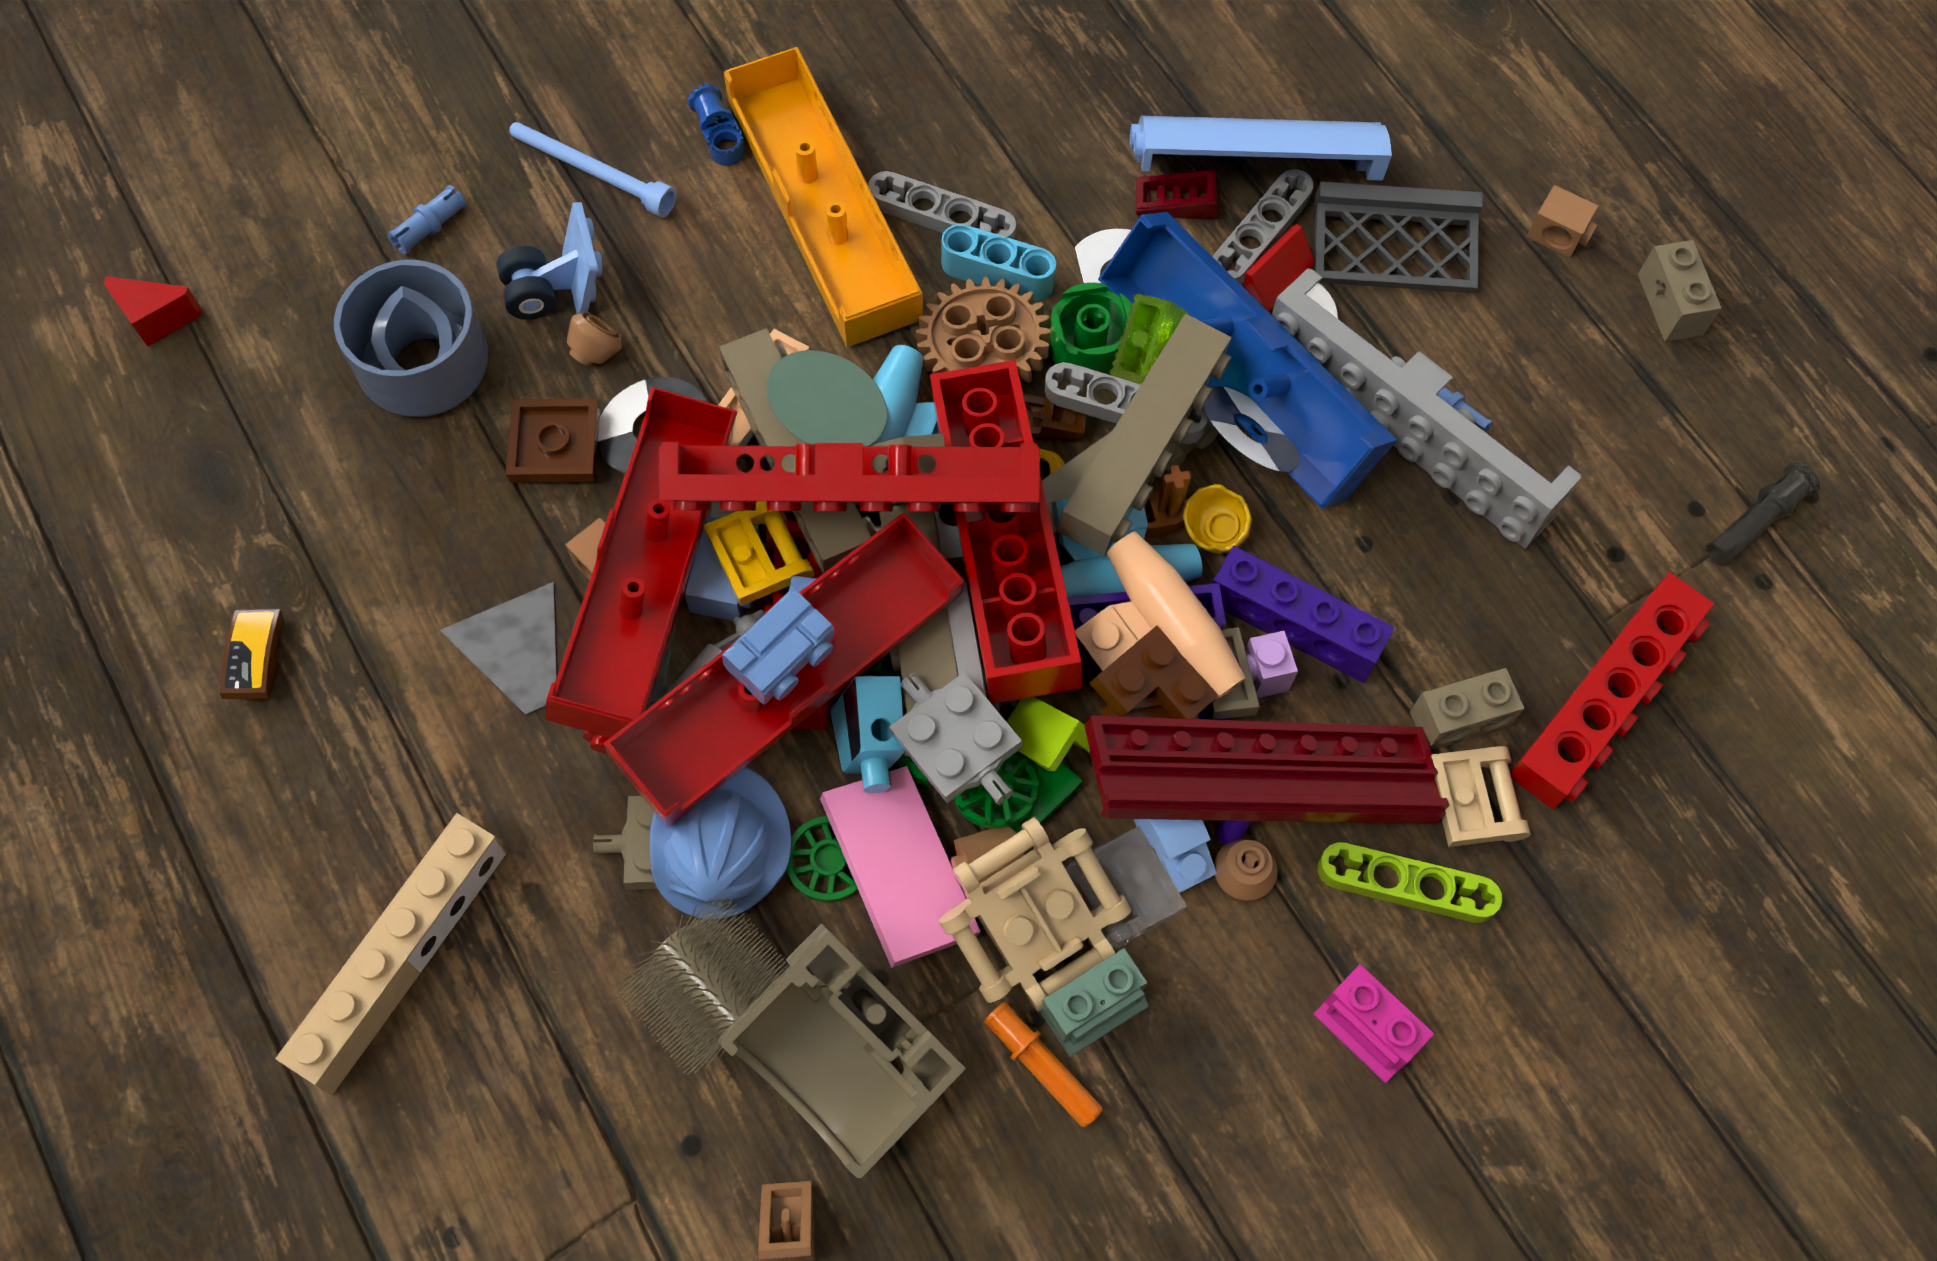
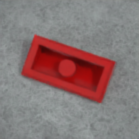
M1293 225L1245 274L1243 288L1268 312L1274 307L1276 298L1305 270L1312 269L1314 266L1311 250L1300 225Z

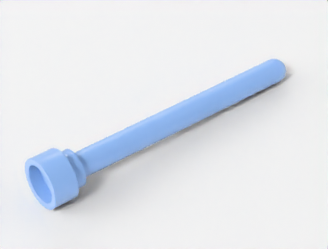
M516 122L510 126L509 131L512 137L640 198L647 211L661 218L666 217L675 205L677 191L672 186L661 181L646 184L521 123Z

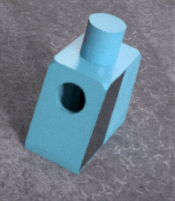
M855 676L831 708L841 769L846 774H862L864 792L881 793L891 789L889 769L905 752L889 729V726L903 717L900 676Z

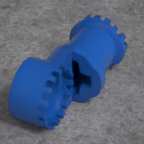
M704 83V87L700 84L698 90L694 88V93L691 92L689 94L690 97H687V103L693 112H697L700 118L699 127L708 143L711 158L720 165L735 164L745 154L742 132L731 111L723 106L721 102L722 93L717 85L713 87L711 83L710 85ZM727 139L737 143L732 149L720 150L716 148L719 142Z

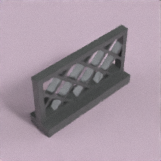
M1320 182L1313 200V214H1315L1314 271L1323 277L1318 283L1475 293L1478 289V230L1483 192ZM1325 216L1341 217L1350 228L1336 238L1325 227ZM1370 219L1381 220L1390 229L1378 241L1363 227ZM1410 222H1420L1430 232L1418 244L1403 229ZM1449 225L1467 226V239L1459 246L1443 232ZM1354 232L1370 247L1358 258L1342 244ZM1394 235L1410 249L1398 261L1382 246ZM1434 238L1450 252L1438 264L1422 249ZM1325 240L1329 243V245L1326 248ZM1466 247H1467V255L1463 252V250H1464ZM1334 249L1349 263L1342 271L1324 270V257ZM1374 252L1389 266L1382 274H1372L1362 264ZM1416 255L1430 271L1423 277L1411 276L1402 265L1412 256ZM1453 258H1456L1467 269V280L1452 279L1442 268Z

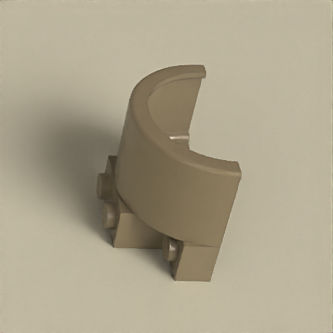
M821 923L786 959L790 966L720 1036L719 1043L732 1057L734 1055L738 1056L762 1076L813 1127L835 1152L845 1167L855 1177L862 1178L966 1068ZM897 1056L904 1066L902 1074L890 1062Z

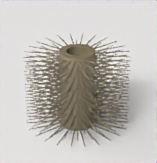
M732 901L719 914L713 917L724 906L722 903L705 920L721 902L711 911L709 910L710 906L696 921L704 909L703 907L692 923L688 925L697 908L696 906L687 924L680 928L682 915L678 930L671 935L667 928L669 937L663 943L651 941L661 944L657 950L639 954L644 955L655 952L651 957L633 965L636 966L653 958L628 974L627 976L637 970H641L624 983L626 984L644 971L639 977L631 981V984H633L642 977L633 987L626 991L625 995L638 984L640 986L630 994L634 996L632 999L648 988L639 998L631 1003L633 1006L642 996L649 992L636 1005L638 1006L649 995L653 994L636 1011L638 1012L647 1002L653 999L641 1011L644 1012L658 1000L652 1008H655L657 1005L659 1006L645 1018L646 1020L660 1008L661 1010L653 1018L665 1010L651 1023L648 1029L664 1015L667 1017H664L655 1027L671 1015L660 1028L668 1022L670 1023L656 1036H659L671 1025L673 1026L669 1031L678 1026L667 1038L676 1033L670 1040L672 1041L680 1033L682 1034L668 1048L681 1038L683 1045L677 1051L686 1044L688 1045L674 1060L689 1049L690 1051H687L678 1060L680 1061L694 1049L683 1061L685 1062L693 1056L685 1065L687 1066L696 1059L690 1066L692 1067L706 1055L689 1073L712 1051L714 1052L706 1061L717 1050L718 1052L715 1056L723 1048L719 1043L720 1036L774 982L784 969L776 975L774 974L786 963L784 962L773 972L772 970L777 964L765 972L775 961L767 965L773 958L771 957L761 965L765 959L760 961L759 958H762L771 950L772 946L760 957L758 956L764 949L751 958L768 941L767 939L758 949L752 952L765 939L763 938L747 951L755 941L746 948L744 947L758 935L757 933L743 945L742 943L752 933H749L745 939L735 945L744 935L738 939L736 938L751 924H747L742 931L731 939L743 925L730 934L737 925L733 928L730 926L738 919L734 916L727 923H723L737 910L732 911L729 915L727 914L729 911H727L718 920L716 919L729 908L728 906ZM709 910V912L707 913V915L698 923V921H699V920L705 915V913ZM728 915L723 921L717 924L719 920ZM735 919L726 929L721 931L730 921ZM763 966V968L754 975V973ZM646 984V986L642 990L634 994L639 988ZM652 1008L647 1010L642 1017H644Z

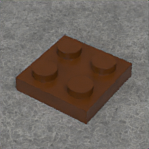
M512 399L506 477L509 483L595 482L600 421V404L598 399Z

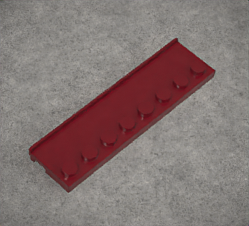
M1093 715L1090 716L1084 725L1103 810L1101 815L1103 819L1438 823L1446 815L1445 810L1449 807L1447 798H1440L1434 780L1438 771L1434 766L1432 753L1423 727Z

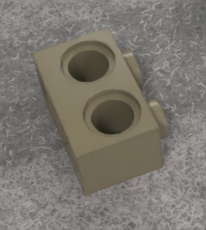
M1504 668L1422 692L1412 707L1410 715L1416 727H1423L1430 750L1433 751L1507 729L1525 708L1507 669Z

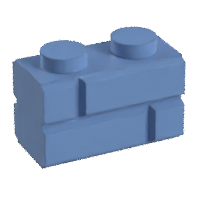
M792 588L722 654L723 665L762 704L765 705L773 696L780 701L798 684L799 679L795 675L808 662L813 667H816L832 651L834 646L830 641L833 639L834 627L796 589Z

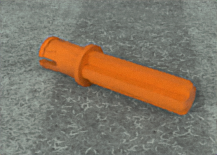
M1006 1001L1001 1003L985 1019L983 1023L1013 1053L1010 1058L1013 1061L1019 1059L1081 1127L1089 1126L1101 1114L1102 1106L1041 1042L1039 1037L1042 1034L1039 1031L1034 1033Z

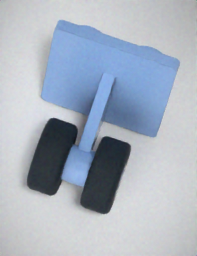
M581 202L572 203L562 257L547 264L544 253L532 246L513 247L504 251L498 257L496 262L498 276L502 284L506 286L503 292L507 312L513 317L528 320L548 314L556 303L554 290L571 289L577 314L581 312L588 313L590 302H595L596 277H601L602 258L600 252L593 249V222L591 218H585Z

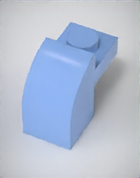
M1134 819L1140 837L1155 848L1168 887L1175 894L1217 874L1206 844L1211 839L1202 820Z

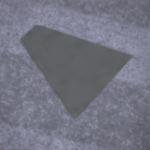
M554 582L440 630L522 712L527 714L546 706V698L551 683L556 681Z

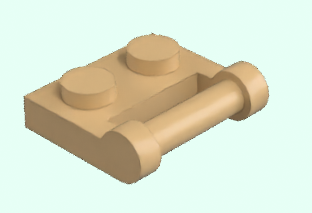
M1497 746L1431 755L1434 766L1438 771L1434 780L1440 798H1447L1449 807L1445 810L1446 815L1442 818L1448 847L1502 840L1512 842L1528 838L1531 835L1528 821L1522 820L1508 767V764L1512 761L1508 747ZM1481 767L1490 769L1503 822L1495 823Z

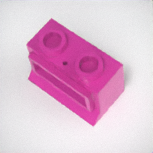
M1361 964L1355 968L1313 1014L1384 1083L1405 1066L1434 1035L1423 1022Z

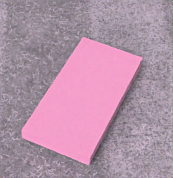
M907 766L889 771L892 787L885 792L866 793L864 792L863 781L861 780L823 792L820 797V801L891 968L956 945L957 942L954 937L946 935L939 919L946 912L966 900ZM974 918L969 923V926L977 937L981 931Z

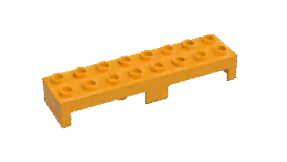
M795 47L724 71L727 97L731 109L846 347L919 322V316H923V293L799 48Z

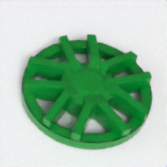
M1014 753L1003 762L997 772L1013 791L1012 796L1008 800L1003 796L1004 803L997 805L984 786L980 784L979 786L966 789L954 798L959 812L970 822L991 829L1010 827L1024 820L1034 809L1039 796L1037 774L1025 755L1022 757ZM1008 760L1016 763L1009 772L1003 770ZM1025 770L1030 779L1019 778L1018 776ZM1014 790H1029L1031 795L1028 797L1014 792ZM977 792V795L962 801V794ZM1008 803L1024 806L1020 811L1010 816ZM985 804V818L972 812L970 809ZM991 807H1002L1004 818L992 819Z
M822 816L807 821L791 836V853L786 871L794 887L805 895L807 899L832 903L848 898L859 890L855 881L844 873L848 864L837 838L833 840L828 828V825L831 824L828 817ZM822 826L826 839L816 843L810 830ZM805 836L812 849L795 850L798 841ZM810 858L811 864L793 868V859ZM813 874L809 888L801 883L797 878L798 876ZM820 878L829 879L827 893L815 891ZM836 878L849 886L842 891L834 893Z

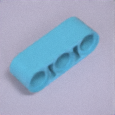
M962 224L952 225L942 234L941 264L943 270L951 277L967 281L970 278L974 284L980 286L984 277H988L990 286H996L997 282L1003 278L1005 280V289L1009 290L1018 283L1020 284L1021 296L1025 293L1033 292L1034 302L1044 301L1053 293L1056 260L1050 251Z

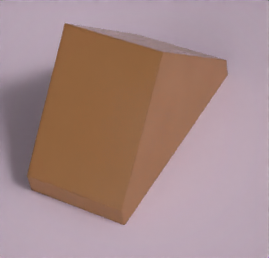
M812 1181L762 1184L758 1244L760 1261H815Z

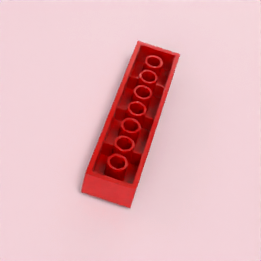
M1016 360L930 374L939 434H944L945 447H1020V443H1034ZM1040 475V503H1031V512H1001L1002 503H985L984 512H954L991 704L1082 688L1081 658Z

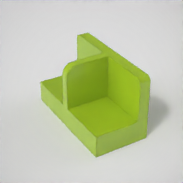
M1035 697L1020 699L1006 721L1022 740L1023 747L1018 752L1047 771L1057 770L1072 744L1090 753L1084 724Z

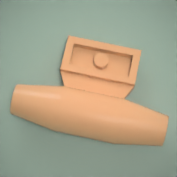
M1136 531L1120 539L1107 551L1106 554L1131 602L1109 605L1075 630L1076 637L1102 671L1157 625L1176 646L1181 655L1219 695L1215 700L1229 693L1246 679L1220 627L1177 570Z

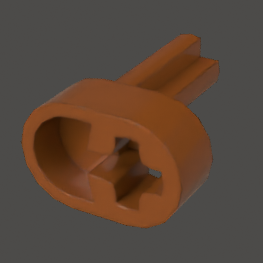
M1179 465L1170 466L1168 474L1164 475L1161 490L1152 492L1144 506V509L1148 510L1150 515L1155 516L1154 522H1147L1148 527L1144 538L1173 534L1180 531L1185 525L1183 513L1187 501L1185 497L1190 482L1189 471L1180 472Z

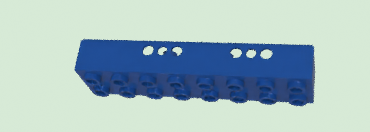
M1168 212L1143 214L1139 217L1098 280L1102 284L1109 286V291L1119 296L1122 293L1129 299L1134 308L1136 319L1163 347L1169 341L1185 313L1232 337L1226 354L1232 357L1222 378L1218 380L1213 377L1208 387L1222 386L1233 389L1249 397L1259 406L1298 450V466L1286 473L1322 509L1346 501L1397 439ZM1237 413L1234 415V419L1256 442L1262 444L1268 442L1266 432L1256 421L1244 414ZM1252 427L1259 430L1263 436L1257 434Z

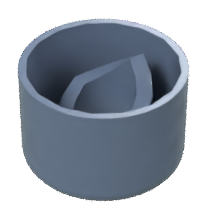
M399 260L382 264L358 277L346 289L338 302L334 315V333L337 343L365 394L384 410L407 417L437 415L461 404L481 383L488 365L487 340L466 288L447 269L434 263L420 260ZM421 339L439 340L438 357L429 364L405 370L395 361L400 351L411 342Z

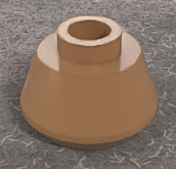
M581 312L573 315L570 320L567 344L571 348L569 354L586 366H591L593 363L602 364L622 349V338L617 330L602 319L590 313Z
M1243 838L1224 845L1214 861V867L1217 872L1215 878L1218 885L1225 893L1238 900L1252 901L1265 896L1273 888L1277 879L1278 868L1273 854L1265 845L1252 839Z

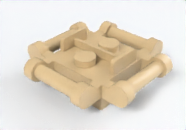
M1033 817L1023 823V830L970 864L964 861L952 869L965 891L964 894L967 899L946 912L939 919V923L946 935L954 937L981 982L979 990L986 1002L991 1003L1003 998L1013 986L1019 983L1039 1013L1042 1011L1041 1005L1044 998L1115 954L1114 949L1103 935L1101 929L1108 924L1124 919L1132 909L1123 895L1118 896L1090 847L1093 841L1085 828L1077 829L1051 845L1043 827ZM1033 846L1034 849L979 884V880ZM1071 856L1075 857L1101 902V905L1091 912L1062 864V861ZM977 916L1007 965L998 972L969 926L971 920ZM1088 940L1092 949L1040 983H1037L1033 973L1041 968L1044 971L1051 969L1083 947L1082 941Z

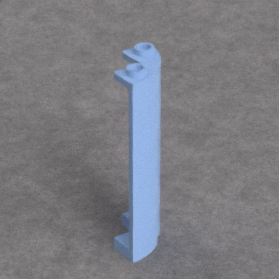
M1140 116L1138 124H1131L1130 148H1134V157H1137V163H1141V171L1150 172L1153 154L1356 160V171H1366L1367 180H1383L1392 156L1389 134L1386 126L1381 125V122Z

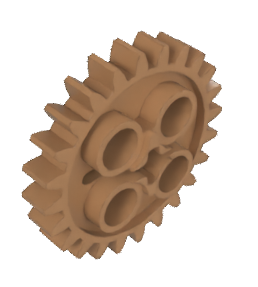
M988 277L983 278L981 286H975L969 278L966 281V289L963 290L953 283L951 284L952 295L947 296L944 293L938 292V305L927 303V315L919 316L920 329L916 330L918 352L923 356L925 372L933 371V374L1016 360L1019 378L1030 383L1032 381L1031 370L1041 372L1043 369L1042 359L1049 358L1050 318L1049 315H1044L1043 303L1034 304L1033 292H1028L1021 296L1020 284L1018 283L1009 290L1005 289V280L1003 278L997 282L996 286H990Z

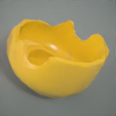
M1213 484L1197 489L1186 501L1183 513L1186 532L1191 540L1199 548L1220 555L1222 553L1228 554L1233 545L1239 548L1249 537L1253 521L1244 498L1221 484Z

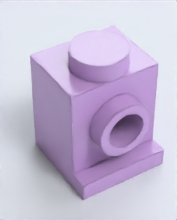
M1285 631L1250 638L1245 652L1257 698L1289 692L1298 670Z

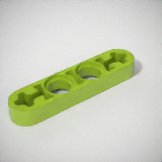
M1337 842L1330 845L1324 850L1317 864V872L1320 879L1334 889L1472 923L1488 921L1500 909L1502 904V893L1498 885L1486 877L1349 843ZM1337 856H1341L1344 858V865L1354 869H1359L1363 861L1368 862V866L1363 874V882L1358 881L1361 871L1347 869L1343 876L1336 874V866L1329 864V862H1334ZM1379 866L1392 868L1398 876L1397 886L1391 889L1381 887L1374 878L1375 868ZM1425 877L1438 879L1444 887L1443 898L1438 900L1427 898L1420 889L1421 879ZM1455 884L1460 885L1456 894L1471 896L1476 890L1482 892V899L1489 903L1478 910L1475 908V901L1473 899L1460 896L1456 900L1455 905L1451 904L1456 891Z

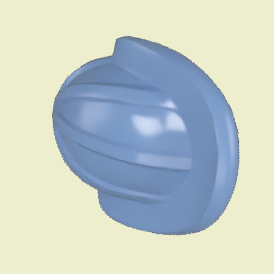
M744 767L670 827L667 828L654 812L650 827L651 872L656 887L666 901L688 915H692L697 906L693 914L694 917L704 907L698 918L710 906L712 910L721 902L705 919L712 915L722 903L724 906L713 917L719 914L732 901L730 904L732 906L722 912L717 918L719 919L727 911H729L727 913L729 915L733 910H737L731 915L734 916L737 913L740 914L752 908L776 886L787 868L792 840L785 806L773 786L757 772Z

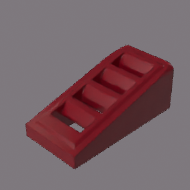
M1216 169L1136 177V215L1168 212L1173 218L1218 219L1219 183ZM1150 190H1157V201L1149 202ZM1166 191H1173V200H1166ZM1182 192H1189V198L1182 199ZM1199 193H1206V196L1199 197Z

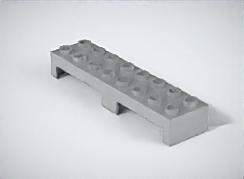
M1312 269L1305 270L1276 298L1272 316L1397 439L1393 446L1398 449L1399 453L1406 460L1418 464L1431 475L1438 485L1448 488L1460 497L1471 511L1483 515L1497 526L1504 537L1517 542L1526 549L1556 517L1582 478L1581 474L1572 467L1567 466L1550 483L1476 426L1475 417L1469 410L1465 408L1456 410L1437 396L1453 379L1445 370L1420 351L1407 363L1396 356L1389 359L1306 294L1323 277Z

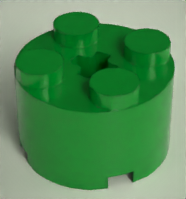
M1095 282L1078 284L1062 294V298L1054 305L1051 314L1049 352L1054 363H1071L1111 376L1121 373L1125 369L1130 356L1136 323L1135 311L1129 299L1122 293L1119 296L1109 291V286Z

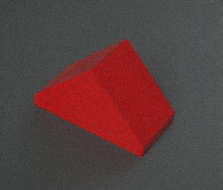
M107 276L105 278L104 285L147 347L201 316L202 308L186 286Z

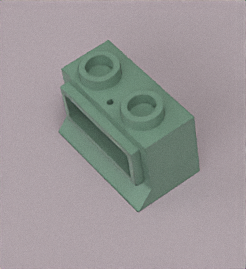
M1123 948L1044 998L1040 1013L1068 1056L1071 1057L1149 1007L1143 992L1147 981Z

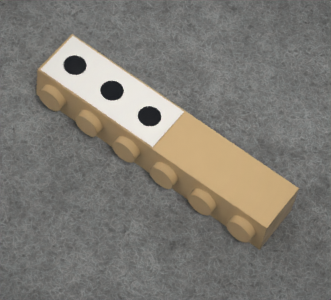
M455 814L275 1058L277 1061L327 1093L334 1094L507 854L494 835L460 814Z

